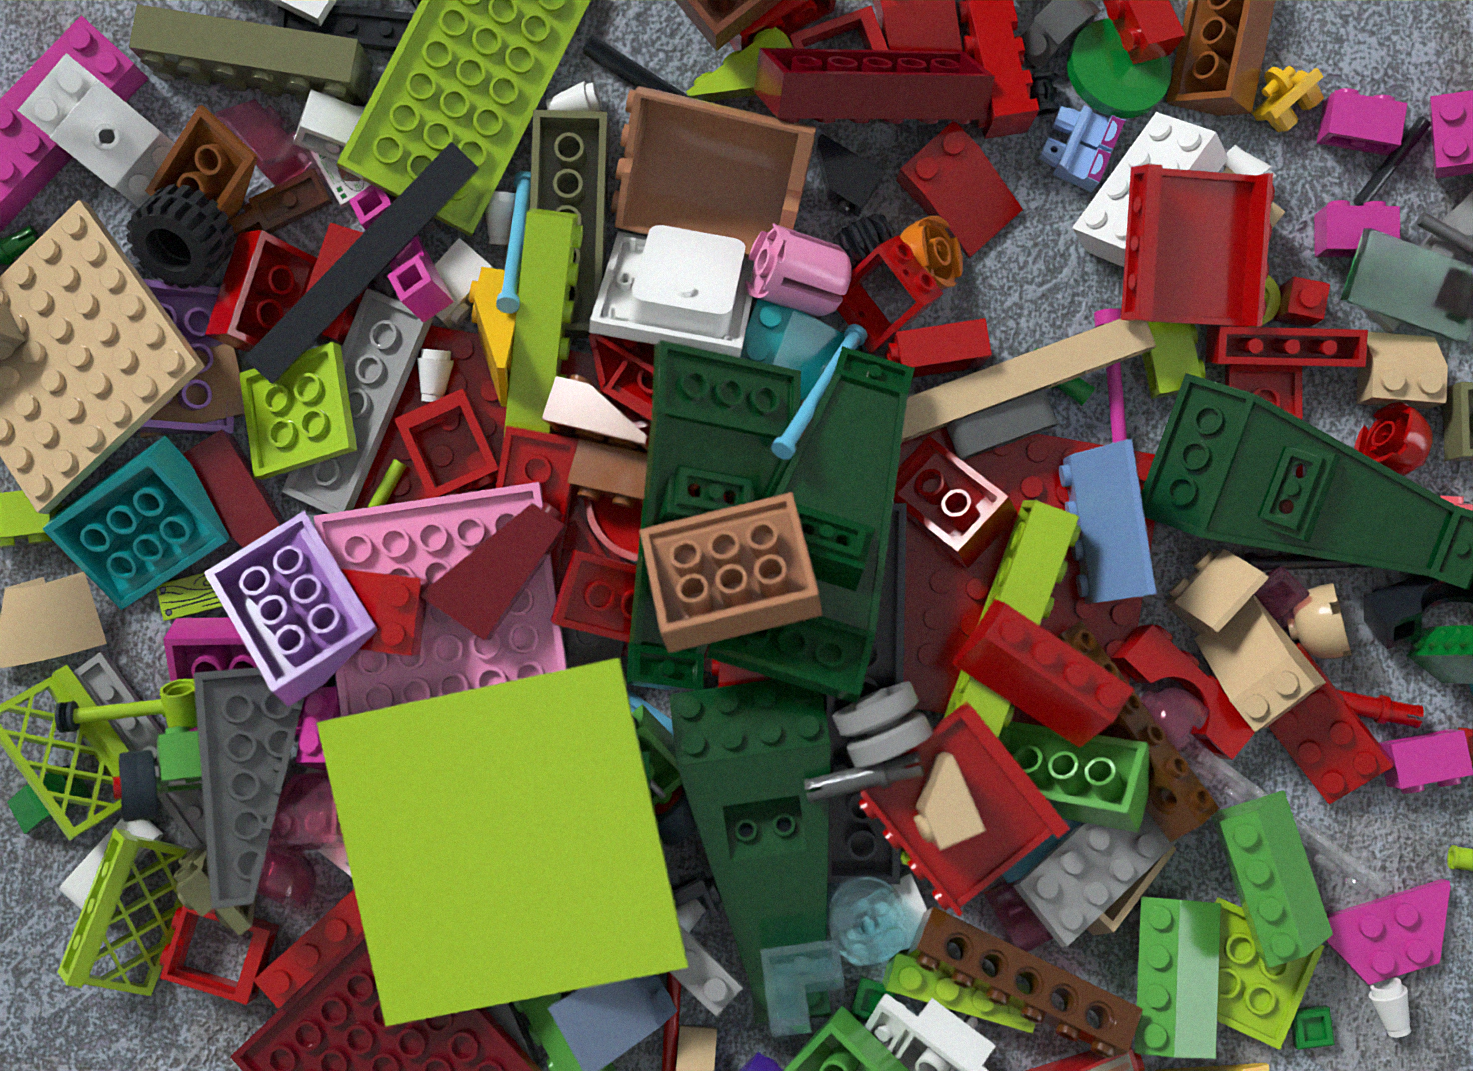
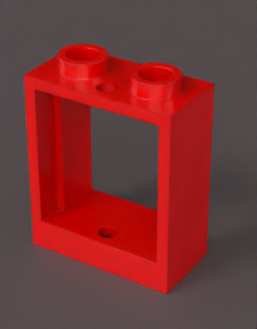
M871 5L789 35V41L794 48L804 49V47L857 28L865 50H888Z
M897 235L878 245L851 271V282L845 295H841L843 301L837 310L848 325L857 324L866 330L867 339L863 344L870 353H873L891 342L896 332L903 331L944 293L937 286L934 277L916 260L910 246ZM884 261L916 301L893 324L888 321L861 286V283Z
M986 318L898 331L891 343L888 344V350H885V359L915 368L912 378L981 368L992 356Z
M463 388L394 419L429 498L462 494V492L475 486L477 490H482L497 482L499 461L471 399ZM463 412L487 465L437 487L414 434Z
M184 905L179 907L171 923V929L175 930L171 944L168 943L165 946L160 957L159 965L163 966L160 979L245 1005L257 998L260 988L253 980L267 967L280 925L253 918L252 927L247 930L253 932V936L237 982L184 965L200 915L194 909L189 910ZM215 909L203 916L204 918L219 922L215 915Z

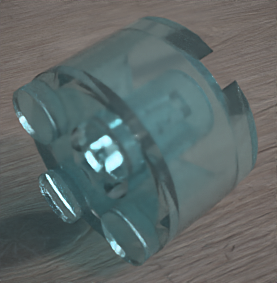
M860 875L842 883L837 888L828 910L830 935L836 949L850 963L857 966L879 964L892 958L905 946L908 929L907 918L902 898L893 885L869 875ZM868 916L872 922L866 923L862 918Z

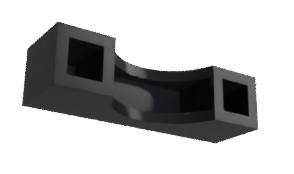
M1418 575L1409 577L1391 586L1377 589L1372 593L1364 595V622L1386 650L1420 638L1422 618L1430 609L1448 602H1467L1473 604V580L1469 590L1432 577Z

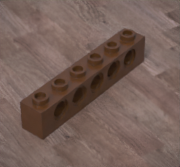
M1082 621L1057 636V638L1128 684L1117 666L1110 660L1096 641L1094 635ZM1133 691L1113 723L1097 735L1148 743V800L1145 809L1167 839L1172 842L1201 826L1220 808L1210 792L1205 789L1191 770L1187 761L1180 755L1166 736L1162 727L1157 724L1143 705L1139 696Z
M934 906L923 914L907 953L908 956L917 959L916 965L933 973H937L939 970L951 976L950 981L961 988L972 990L974 987L986 993L985 998L996 1005L1007 1007L1009 1004L1021 1010L1020 1015L1026 1020L1037 1024L1045 1022L1055 1027V1032L1065 1039L1071 1041H1078L1080 1039L1090 1044L1091 1051L1102 1057L1113 1058V1056L1128 1053L1143 1008ZM948 942L958 946L960 950L959 960H954L948 955L946 950ZM983 959H987L993 964L995 968L993 978L983 972L981 966ZM1018 976H1022L1027 980L1029 984L1028 995L1023 994L1018 989ZM1053 993L1058 994L1063 999L1064 1009L1062 1012L1058 1011L1052 1004ZM1088 1010L1093 1011L1098 1017L1099 1024L1097 1029L1093 1028L1087 1020Z

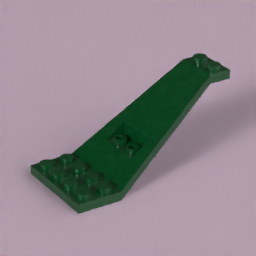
M660 340L655 345L652 418L640 529L773 497L792 457L788 460L777 457L773 453L771 446L776 438L782 437L801 407V371ZM800 438L798 439V441H797L796 444H795V448H796V449H797V446H798V444H799V442H800ZM688 488L695 492L696 498L690 496ZM723 495H726L730 498L731 504H728L724 500ZM640 534L628 648L627 684L679 692L703 690L704 653L709 643L668 652L660 631Z
M1185 373L1141 492L1145 518L1209 540L1428 576L1469 590L1473 580L1472 510L1452 504L1256 394ZM1301 465H1305L1307 467L1306 476L1297 478L1296 469ZM1286 501H1292L1294 504V508L1289 514H1284L1282 511V506Z

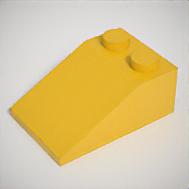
M481 267L478 281H472L469 293V302L474 303L472 323L477 324L479 341L500 405L507 407L517 311L514 313H504L496 306L497 296L502 293L505 270Z

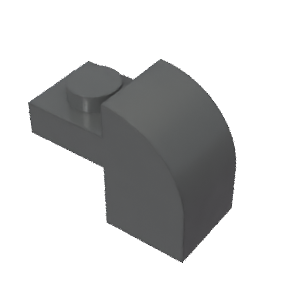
M1052 0L1020 36L1025 47L1024 55L1038 70L1043 68L1066 42L1076 38L1081 30L1089 25L1101 10L1091 0Z

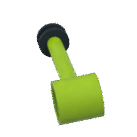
M178 679L165 684L159 690L161 699L84 708H79L76 701L57 703L55 707L57 730L60 733L74 732L79 730L80 723L159 714L166 718L168 728L187 726L189 729L197 726L194 679Z

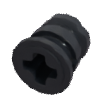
M1054 72L1031 74L1033 84L1030 86V99L1037 98L1039 112L1036 117L1058 112L1059 104L1054 99L1058 96L1057 88L1053 86V82L1058 79V75Z

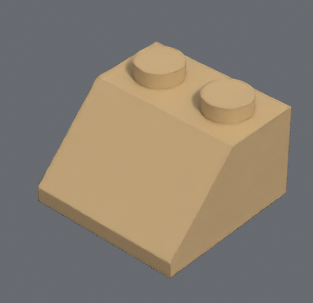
M1368 332L1366 367H1358L1356 404L1386 406L1390 403L1403 402L1415 409H1431L1445 404L1448 365L1435 337Z
M1226 549L1216 550L1213 553L1208 550L1194 563L1193 566L1197 570L1188 579L1182 577L1172 586L1168 592L1172 597L1165 605L1196 634L1218 633L1269 577Z
M946 752L936 754L916 803L919 815L913 819L922 839H925L927 843H933L941 850L981 833L985 829L953 755Z

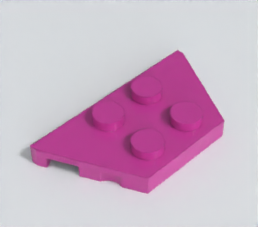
M1440 879L1327 914L1333 935L1326 942L1341 959L1345 960L1351 967V970L1368 985L1438 964L1441 958L1451 887L1450 882L1446 879Z

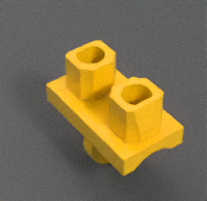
M1287 66L1283 71L1277 67H1271L1264 74L1267 85L1261 90L1267 99L1252 111L1253 116L1257 121L1267 120L1277 132L1290 130L1299 120L1290 106L1297 101L1302 110H1310L1324 99V96L1317 82L1324 76L1318 68H1314L1310 73H1307L1303 70L1296 72L1291 66Z

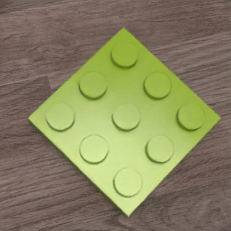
M330 342L306 350L275 384H271L255 368L239 373L254 478L265 480L357 451L341 345Z
M1217 896L1215 903H1221L1217 1021L1280 1050L1324 949V945L1321 944L1305 957L1269 968L1258 956L1242 907Z

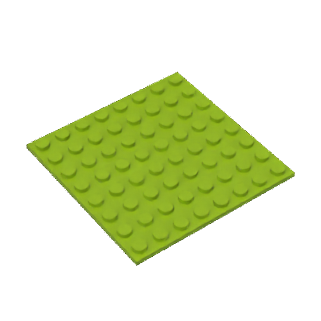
M620 658L317 722L386 1026L688 968V960Z

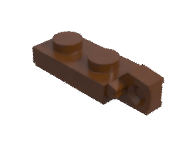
M312 168L249 198V203L243 206L245 213L228 220V222L232 225L234 234L237 237L239 233L263 230L270 234L333 202L316 169Z

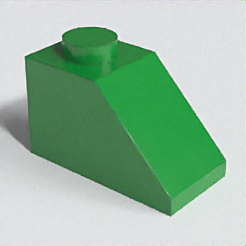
M68 765V766H61V767L69 768V769H70V765ZM48 772L44 776L43 784L48 791L64 794L68 776ZM73 777L69 795L91 798L92 795L84 780ZM29 784L25 785L7 801L24 834H28L54 819ZM55 800L61 808L62 801ZM67 803L66 811L78 804Z

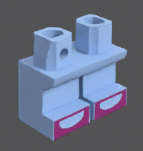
M1086 105L1083 106L1080 112L1061 106L1052 128L1068 134L1069 137L1066 144L1048 137L1039 159L1055 167L1053 175L1092 193L1100 183L1125 120L1113 115L1107 118L1093 113L1092 109Z

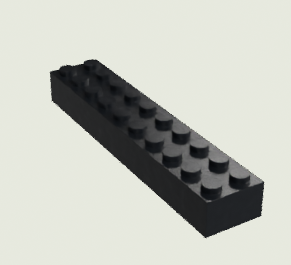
M893 503L876 634L859 698L877 690L902 683L904 679L907 503ZM825 694V712L831 744V774L855 768L847 746L858 735L842 736L833 718L837 711L853 702ZM859 791L830 798L828 883L900 884V849L896 851L882 832L887 827L877 816L871 820L861 808L858 801L863 797Z

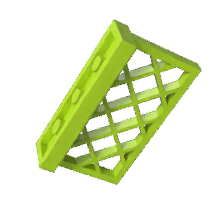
M65 665L54 671L48 679L0 704V716L6 712L24 715L20 732L6 730L0 724V744L66 837L71 841L122 809L121 799L115 803L98 801L97 798L100 784L113 785V777L119 776V754L130 751L107 720L80 723L76 743L53 739L56 729L55 710L54 713L31 709L35 696L47 690L56 704L76 701L79 708L97 706L69 666ZM28 701L26 707L19 706L22 703ZM29 716L52 721L48 738L25 733ZM11 739L18 740L17 746ZM82 739H83V741L86 743L87 746L81 745ZM23 741L46 746L42 763L29 761L21 754ZM51 747L73 751L70 769L47 764ZM79 752L96 757L99 762L97 774L75 770ZM34 770L40 771L39 777L36 775ZM103 770L106 771L108 776L103 775ZM45 772L68 776L64 794L51 792L46 789L43 784ZM73 777L95 781L91 799L69 795ZM55 800L62 801L61 808ZM67 803L89 806L87 820L74 827L65 815ZM95 808L103 809L94 815Z
M113 829L57 971L67 986L82 988L84 984L146 996L152 995L163 967L159 965L161 954L168 943L171 944L175 930L171 929L172 919L176 910L183 906L177 895L176 888L178 882L173 878L167 864L182 857L191 848L135 836L127 830ZM139 848L153 850L158 861L138 871L134 860ZM161 852L168 853V855L163 857ZM162 868L169 882L149 893L142 879ZM138 882L144 896L124 907L120 900L123 889ZM173 889L177 897L174 907L159 914L153 900ZM149 904L155 918L135 929L128 915ZM124 918L130 932L109 943L106 937L109 925ZM159 925L163 932L160 942L146 950L139 936ZM135 940L141 953L120 964L114 951ZM110 954L116 968L102 976L90 974L94 963ZM146 961L149 971L144 984L130 982L125 972ZM121 975V977H122L123 980H119V979H115V978Z

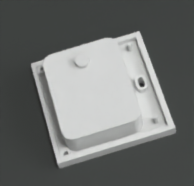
M664 225L652 227L649 230L648 236L618 231L590 319L589 332L657 344L660 340L740 357L753 299L746 292L745 280L751 282L754 261L744 257L745 244L736 238Z

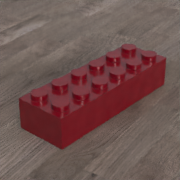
M759 48L754 93L779 120L788 123H798L800 119H814L821 123H833L835 119H848L855 123H869L870 119H883L889 123L900 124L905 119H917L923 123L935 124L938 123V119H950L956 123L969 124L972 120H986L995 76L965 52Z

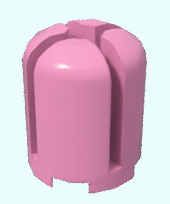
M772 224L774 228L769 233L761 231L748 257V260L754 261L751 282L745 280L746 292L751 297L795 309L815 317L826 316L834 312L843 301L841 295L847 293L851 282V262L846 251L839 245L776 224Z

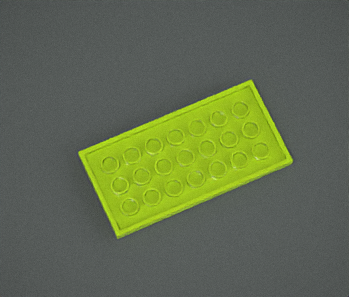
M421 0L343 149L336 166L398 198L452 141L480 170L434 218L472 237L533 116V110H536L591 0Z

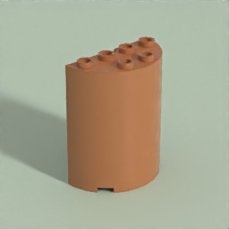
M638 86L636 90H629L625 112L631 114L629 123L623 127L620 146L625 147L624 157L619 159L615 177L616 180H621L620 191L615 190L611 204V212L616 213V228L648 235L652 227L664 225L736 238L745 244V258L749 257L761 231L769 233L774 228L772 224L794 230L817 127L801 123H788L775 117Z

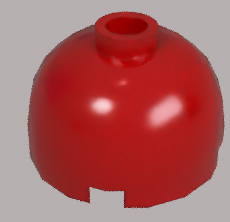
M1395 402L1384 406L1372 416L1377 420L1369 430L1364 425L1355 442V450L1405 476L1426 462L1433 443V433L1427 420L1416 409L1408 406L1406 403Z

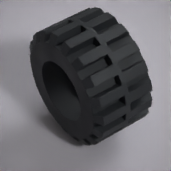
M172 184L157 190L131 216L132 219L127 224L129 232L126 236L127 242L133 245L130 248L133 256L139 258L140 261L138 263L143 269L147 268L151 272V276L155 279L161 278L164 280V284L169 286L176 284L181 289H187L189 286L196 288L202 283L207 282L233 252L231 249L235 244V239L231 237L234 230L232 225L226 222L228 219L225 211H220L217 208L219 204L215 200L207 199L205 193L200 190L192 191L190 186L182 185L179 188L176 184Z

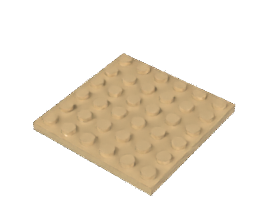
M80 199L0 276V303L7 305L26 340L14 350V353L9 358L0 361V457L37 513L48 514L205 367L89 203Z

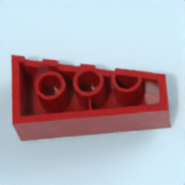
M1013 0L958 1L959 24H965L966 36H963L962 41L963 52L967 53L995 76L986 120H975L977 128H983L984 139L1027 133L1039 112L1037 98L1030 99V86L1033 84L1030 69L1022 71L1025 47L1020 36L1014 37L1013 31H1016L1018 28V19Z

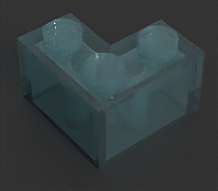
M838 939L761 950L770 1030L773 1037L810 1033L811 1025L806 993L844 988Z

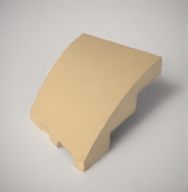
M84 572L50 582H45L44 577L5 588L0 614V668L48 660L107 644Z

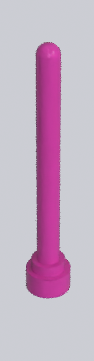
M1110 308L1096 311L1094 313L1095 328L1120 319L1121 309ZM1121 362L1106 367L1112 443L1127 440Z

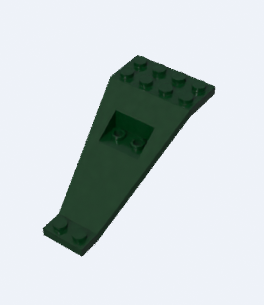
M842 346L834 374L773 496L792 492L802 532L808 533H803L819 595L822 615L711 642L706 658L857 704L876 634L907 396L915 368Z
M778 679L669 694L677 768L750 983L755 1025L763 1026L832 1016L826 981L830 798L810 804L806 794L820 791L822 787L805 790L804 780L807 778L811 779L831 774V744L823 693ZM781 822L791 824V828L786 832L777 829ZM745 827H750L754 830L753 834L749 837H742L740 831Z

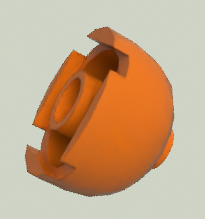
M928 216L910 224L899 236L903 242L910 246L921 266L934 277L937 286L944 290L954 287L957 284L954 282L955 278L962 275V252L957 237L950 239L945 230L951 227L948 222L940 216Z

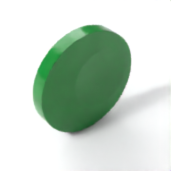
M1110 18L1100 19L1087 25L1073 41L1068 52L1067 71L1071 84L1088 105L1105 115H1113L1119 118L1142 116L1159 103L1169 88L1171 68L1168 57L1165 56L1133 65L1128 52L1122 46L1119 33Z

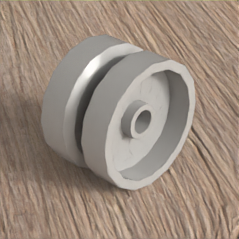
M902 682L872 692L859 698L857 704L851 703L833 715L842 736L858 735L847 746L855 768L873 765L901 754L925 741L933 734L924 713L906 714L918 703L917 696L910 682Z

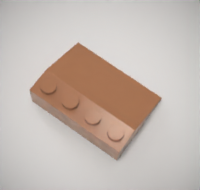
M792 492L640 529L660 631L669 653L822 615L819 595Z

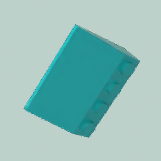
M758 299L745 332L740 358L801 371L802 400L807 398L845 337L844 333L804 312Z
M166 436L62 506L43 528L46 534L120 610H123L226 543L230 538L191 463Z

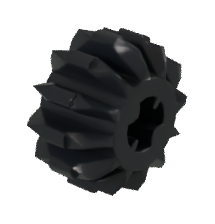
M872 214L851 222L850 225L842 228L833 238V244L839 245L846 251L850 258L851 270H853L878 245L895 237V231L885 215Z

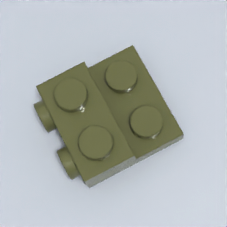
M206 845L200 850L197 847H193L186 852L178 861L182 867L173 876L178 882L176 890L181 903L189 910L194 909L201 917L211 911ZM255 894L254 902L251 905L215 909L217 919L224 927H232L240 936L252 927L258 895Z

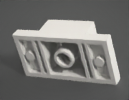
M67 53L18 109L22 115L49 135V138L110 187L119 191L138 208L151 197L145 190L175 144Z
M886 993L864 1026L910 1071H988L982 1065L996 1046L974 1030L978 1025V1020L975 1016H971L965 1023L963 1020L967 1014L957 1011L954 1015L933 998L917 1017L902 1003L897 1002Z

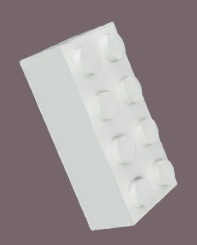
M1156 112L1072 227L1086 252L1124 267L1131 167L1158 164L1163 165L1162 168L1219 172L1227 161L1228 156L1217 133Z

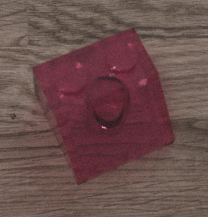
M254 99L214 114L217 119L258 155L256 166L275 186L299 175L313 163L304 153L307 149L293 144L296 132L293 131L288 135L281 128L285 121L271 105L264 109Z
M328 772L293 775L279 796L267 846L292 851L345 848Z

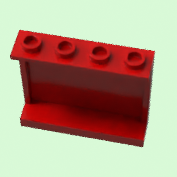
M1158 164L1131 167L1121 320L1238 327L1262 326L1263 317L1266 312V301L1264 299L1265 281L1269 274V264L1267 261L1268 242L1272 235L1270 214L1271 204L1275 196L1273 173L1246 175L1162 168L1163 165Z
M967 701L931 729L933 734L928 739L897 756L918 751L922 761L909 764L906 767L912 768L923 765L924 776L892 782L889 788L882 789L880 785L860 790L859 793L863 798L858 801L871 820L878 816L887 827L882 833L893 848L897 851L903 847L909 854L911 859L906 863L918 879L922 881L927 877L936 889L931 894L946 912L949 908H952L958 917L963 914L960 907L1052 834L1059 838L1070 829ZM940 752L952 754L985 831L940 850L933 843H927L925 839H922L913 818L919 815L916 803L935 755Z

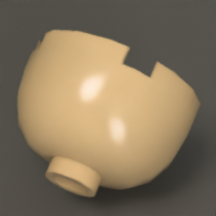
M1334 583L1317 586L1305 591L1297 598L1294 604V618L1287 619L1291 640H1300L1302 646L1313 657L1337 659L1352 656Z

